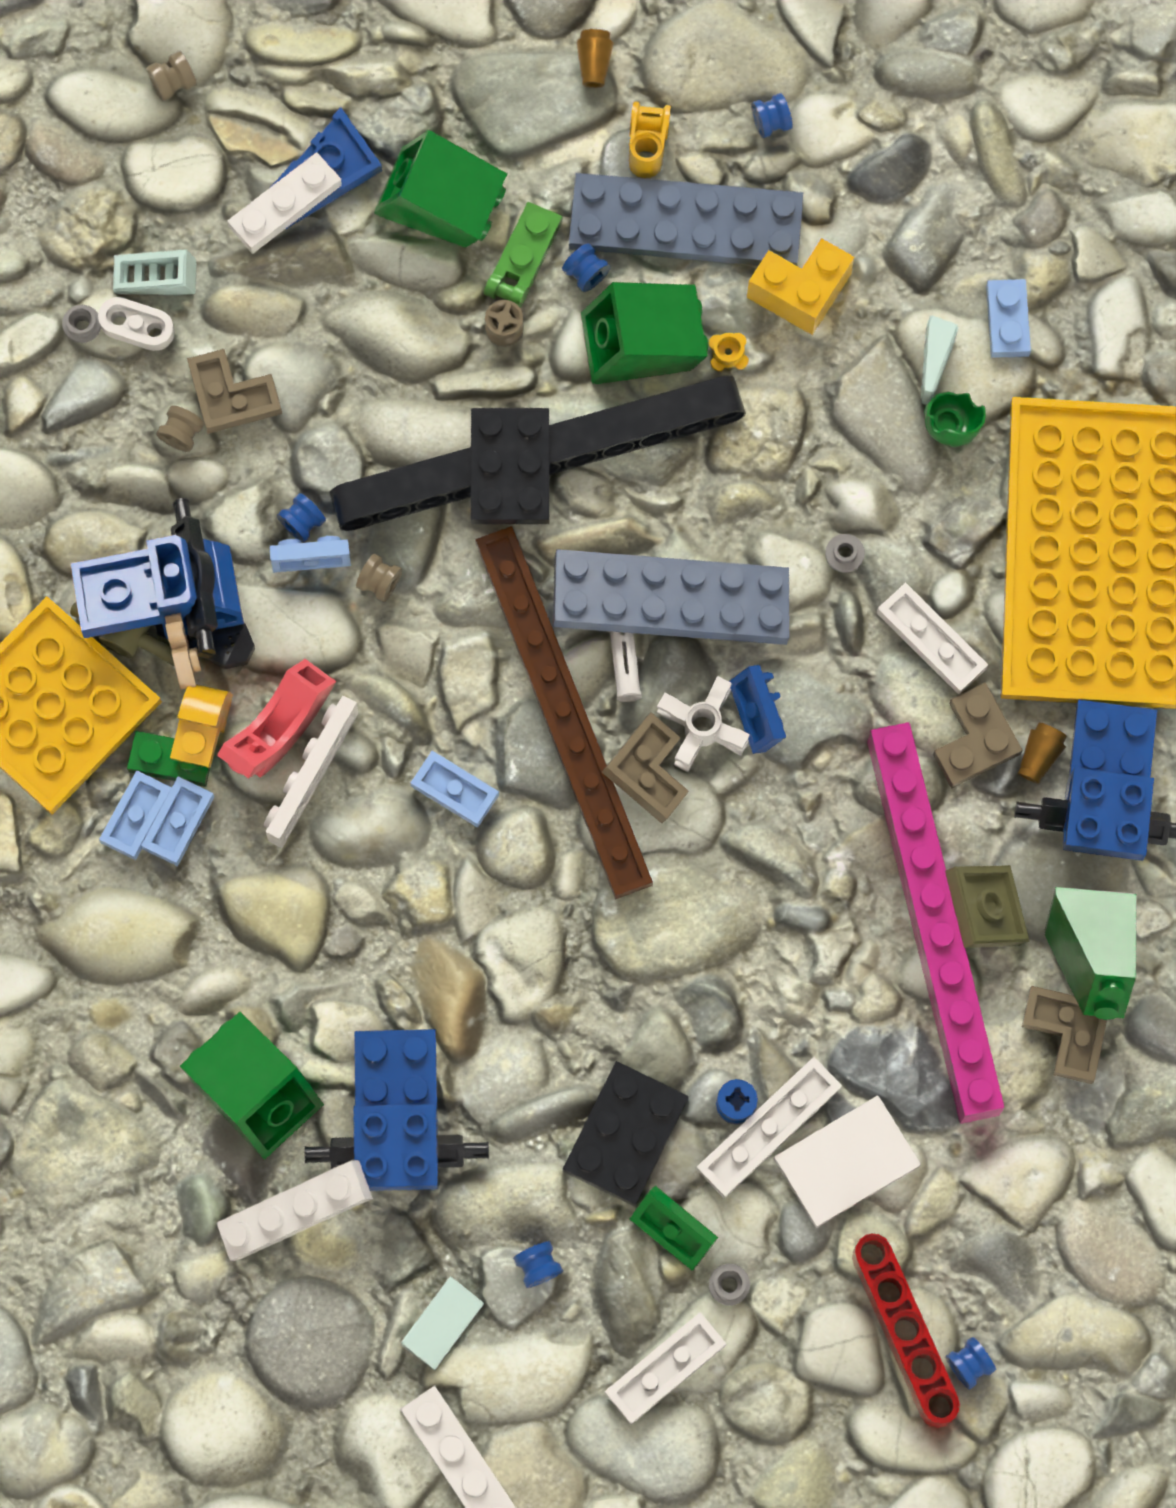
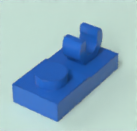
M760 665L748 666L729 681L732 683L730 689L744 730L750 734L748 740L753 754L766 752L786 738L782 719L774 703L781 697L780 693H769L767 683L774 676L770 672L762 673Z

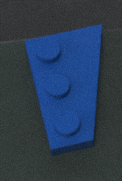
M341 107L332 116L333 120L322 132H318L310 141V146L297 161L294 160L273 185L317 152L341 178L342 186L287 228L382 172V164Z

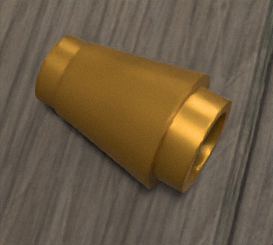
M602 29L582 30L580 32V39L576 41L582 85L590 88L604 87L614 42L610 40L609 31Z
M1038 722L1035 730H1030L1017 774L1033 783L1039 784L1042 777L1045 776L1066 748L1064 742L1067 735L1050 725Z

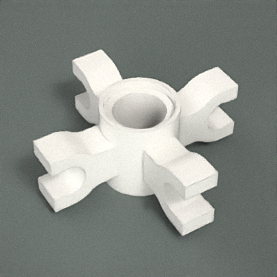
M717 676L705 702L695 703L691 707L664 692L657 706V714L685 726L686 738L675 756L674 766L689 772L700 748L711 745L714 742L725 746L740 756L742 755L748 744L750 734L721 722L720 709L731 691V682ZM706 717L712 721L714 726L708 731H699L693 726L692 722L696 718Z

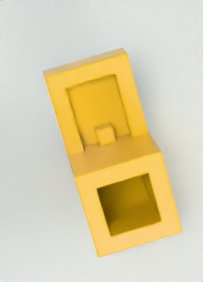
M196 684V687H187L177 716L179 723L170 756L172 760L211 768L219 732L224 733L233 697L231 692Z

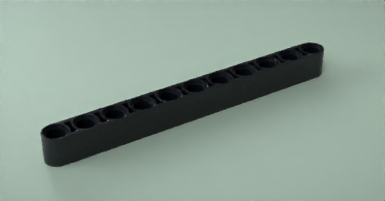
M734 376L710 379L549 425V475L728 425L742 419L746 415V411ZM471 447L345 482L332 488L329 494L340 529L343 531L357 530L470 498Z

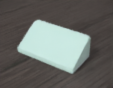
M450 1276L404 1337L401 1345L429 1367L436 1370L484 1303Z

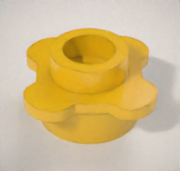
M724 333L722 335H713L709 339L708 345L713 351L711 367L715 371L721 372L725 368L730 367L742 370L747 367L749 359L744 353L746 337L743 334ZM730 349L732 354H725V350Z

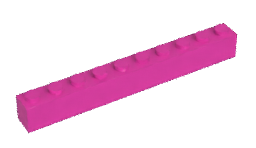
M910 722L873 729L868 737V749L959 1122L964 1124L1000 1116L1005 1106L945 873L946 868Z

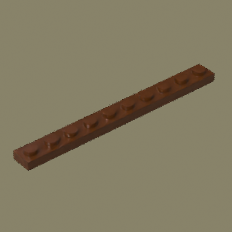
M510 526L475 539L477 549L615 900L653 886L652 878L614 782L602 773L603 769L607 766L513 527Z

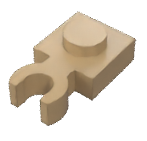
M181 613L165 616L166 631L171 645L180 690L187 687H196L195 672L202 671L197 647L189 648Z

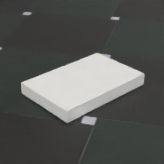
M879 1096L872 1098L774 1156L776 1164L815 1228L845 1212L921 1165Z

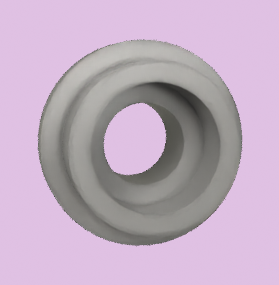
M76 305L70 308L62 320L64 333L70 340L77 343H86L93 340L101 330L98 312L87 305ZM79 321L89 322V326L84 330L75 328Z
M840 534L833 537L828 542L825 551L826 561L829 566L841 573H849L858 569L865 555L861 541L850 534ZM841 547H848L851 549L852 555L846 558L842 557L838 550Z
M735 1264L719 1266L713 1271L709 1279V1290L712 1297L723 1305L731 1306L742 1302L750 1289V1280L747 1273ZM726 1278L734 1279L737 1283V1289L733 1292L724 1291L721 1286L722 1281Z

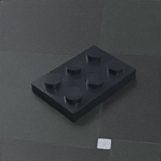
M471 408V524H549V408Z
M616 1061L565 1162L562 1172L636 1207L689 1096Z

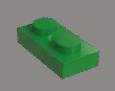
M135 731L127 766L129 773L135 774L136 771H139L150 777L176 781L179 776L195 785L206 787L210 768L170 758L175 738Z
M654 1186L647 1193L629 1218L691 1271L699 1265L719 1238L657 1186Z

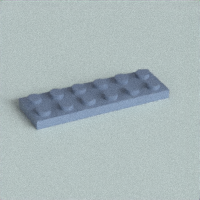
M576 173L569 249L577 250L584 244L589 243L595 248L596 252L759 266L767 251L770 250L797 266L804 192Z
M556 549L554 556L553 627L787 645L789 640V567Z

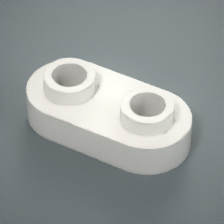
M121 297L107 300L99 309L98 319L103 332L111 338L151 351L166 348L174 338L172 320L162 310ZM116 317H124L126 319L122 325L113 324V320ZM158 328L162 330L158 337L148 335L152 329Z

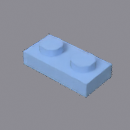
M1026 279L987 280L986 295L991 358L1029 357L1031 345Z
M324 536L318 538L317 542L302 543L298 539H286L280 541L278 545L270 546V560L273 573L351 566L348 539L341 540L338 536Z
M434 751L430 752L410 782L412 788L477 828L499 796V791Z
M136 771L99 838L100 843L136 860L142 850L141 844L172 787Z
M178 776L141 844L142 849L178 866L214 799V794Z

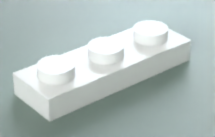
M316 152L227 220L228 226L253 254L342 186L341 178Z
M906 582L877 608L876 613L957 694L960 695L987 670L988 664Z
M699 1312L605 1391V1394L630 1425H632L722 1350L726 1343L701 1312Z

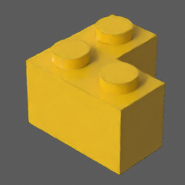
M822 238L802 269L768 250L749 280L747 298L813 335L851 276L855 257Z

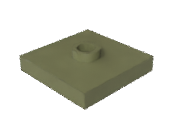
M1010 865L960 866L945 871L964 948L1020 946L1030 942Z

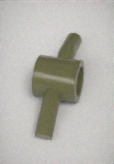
M75 602L71 607L70 614L79 619L77 602ZM151 626L100 635L99 641L104 646L121 656L133 658L140 647L175 666L171 646L147 634Z

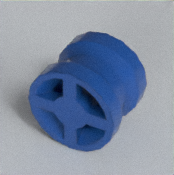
M782 93L773 95L771 100L767 102L758 100L751 103L754 122L762 138L771 136L773 131L778 129L787 131L793 128L789 106Z
M589 243L574 251L562 266V270L567 276H573L577 280V286L582 292H587L597 286L611 269V265L606 260L599 259L595 255V248Z
M301 493L293 498V505L289 509H282L277 514L280 523L290 534L303 543L310 537L311 529L315 526L320 527L326 521L320 509Z
M740 1079L728 1081L723 1084L718 1092L716 1101L718 1114L727 1123L734 1125L743 1124L755 1112L758 1101L757 1093L754 1087L747 1081Z
M550 1241L532 1246L513 1257L516 1266L522 1268L525 1274L523 1282L526 1288L538 1286L563 1273L560 1263L555 1262L551 1255L553 1247Z
M974 1337L968 1339L965 1342L964 1348L959 1352L952 1351L945 1356L954 1374L969 1390L977 1385V1380L982 1375H991L997 1370L986 1350Z

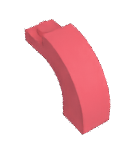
M306 659L286 671L277 690L262 712L243 731L223 743L217 756L227 762L229 767L236 773L242 774L248 779L255 774L261 778L287 754L308 728L326 701L336 681Z

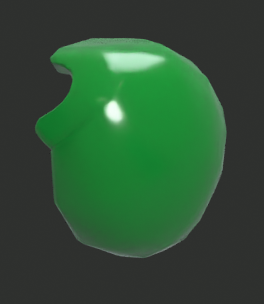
M948 391L934 395L924 409L925 427L930 436L948 447L968 445L980 433L986 423V408L984 405L976 406L969 393L955 394Z

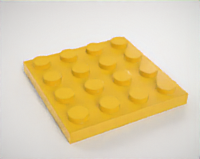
M48 596L0 643V769L47 812L53 815L162 703V700L93 637L83 638L80 625Z

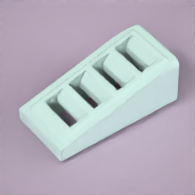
M187 249L114 255L113 292L115 294L134 295L195 294L196 259ZM129 266H135L134 282L128 283ZM145 266H149V281H144ZM161 266H165V280H160ZM177 267H178V279H176Z
M929 316L925 332L921 403L924 405L930 402L937 391L959 328L957 327L958 324L935 316Z

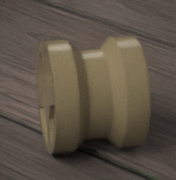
M509 300L496 301L489 306L485 314V331L488 339L493 344L502 347L512 346L517 343L523 335L524 328L523 314L520 307Z
M170 406L166 413L168 420L165 425L159 427L156 435L167 445L183 452H190L194 446L193 437L196 433L201 432L205 425L204 421L187 409L179 406Z
M372 554L359 574L356 588L361 591L369 590L375 593L376 599L386 602L396 588L403 570L397 565L389 566L385 564L381 556Z

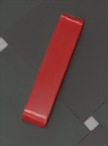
M866 1234L859 1239L853 1250L852 1260L921 1418L931 1427H944L951 1423L959 1413L960 1402L890 1243L880 1234ZM866 1245L877 1246L882 1252V1261L874 1265L868 1264L861 1256V1248ZM885 1282L894 1284L899 1290V1299L891 1303L885 1302L878 1294V1286ZM901 1320L911 1322L916 1328V1337L909 1341L900 1339L895 1333V1323ZM918 1358L928 1360L933 1367L932 1377L920 1379L912 1372V1362ZM939 1396L948 1401L950 1413L947 1417L939 1418L930 1412L928 1405L932 1397Z

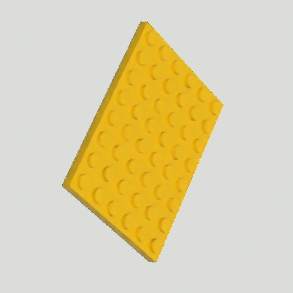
M1012 397L1010 405L1001 699L1077 703L1078 700L1133 707L1176 709V406Z

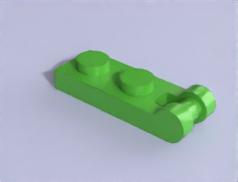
M527 202L493 274H491L484 289L485 296L496 299L498 296L516 303L520 308L522 307L562 224L561 215ZM506 277L518 281L515 287L504 283Z

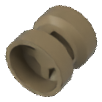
M181 51L170 55L167 63L160 64L155 62L146 67L150 81L163 102L174 97L175 91L179 88L188 90L197 85L194 73Z

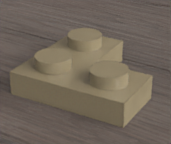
M225 349L187 358L207 434L282 414L272 374L234 383Z
M986 682L950 700L949 704L966 735L934 750L933 756L951 789L1022 754L1023 750Z
M650 712L603 769L602 773L662 824L669 818L689 791L659 766L681 737Z
M1031 986L1022 1027L1061 1036L1053 1072L1054 1076L1093 1084L1107 1020L1099 1019L1096 1016L1083 1015L1074 995Z

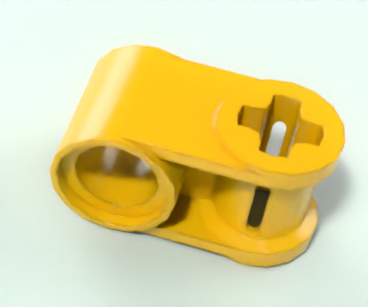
M633 101L629 134V168L637 177L651 178L661 171L665 140L668 138L671 105H665L664 108L640 106L639 102ZM648 151L654 154V156L644 158L639 156L638 153Z

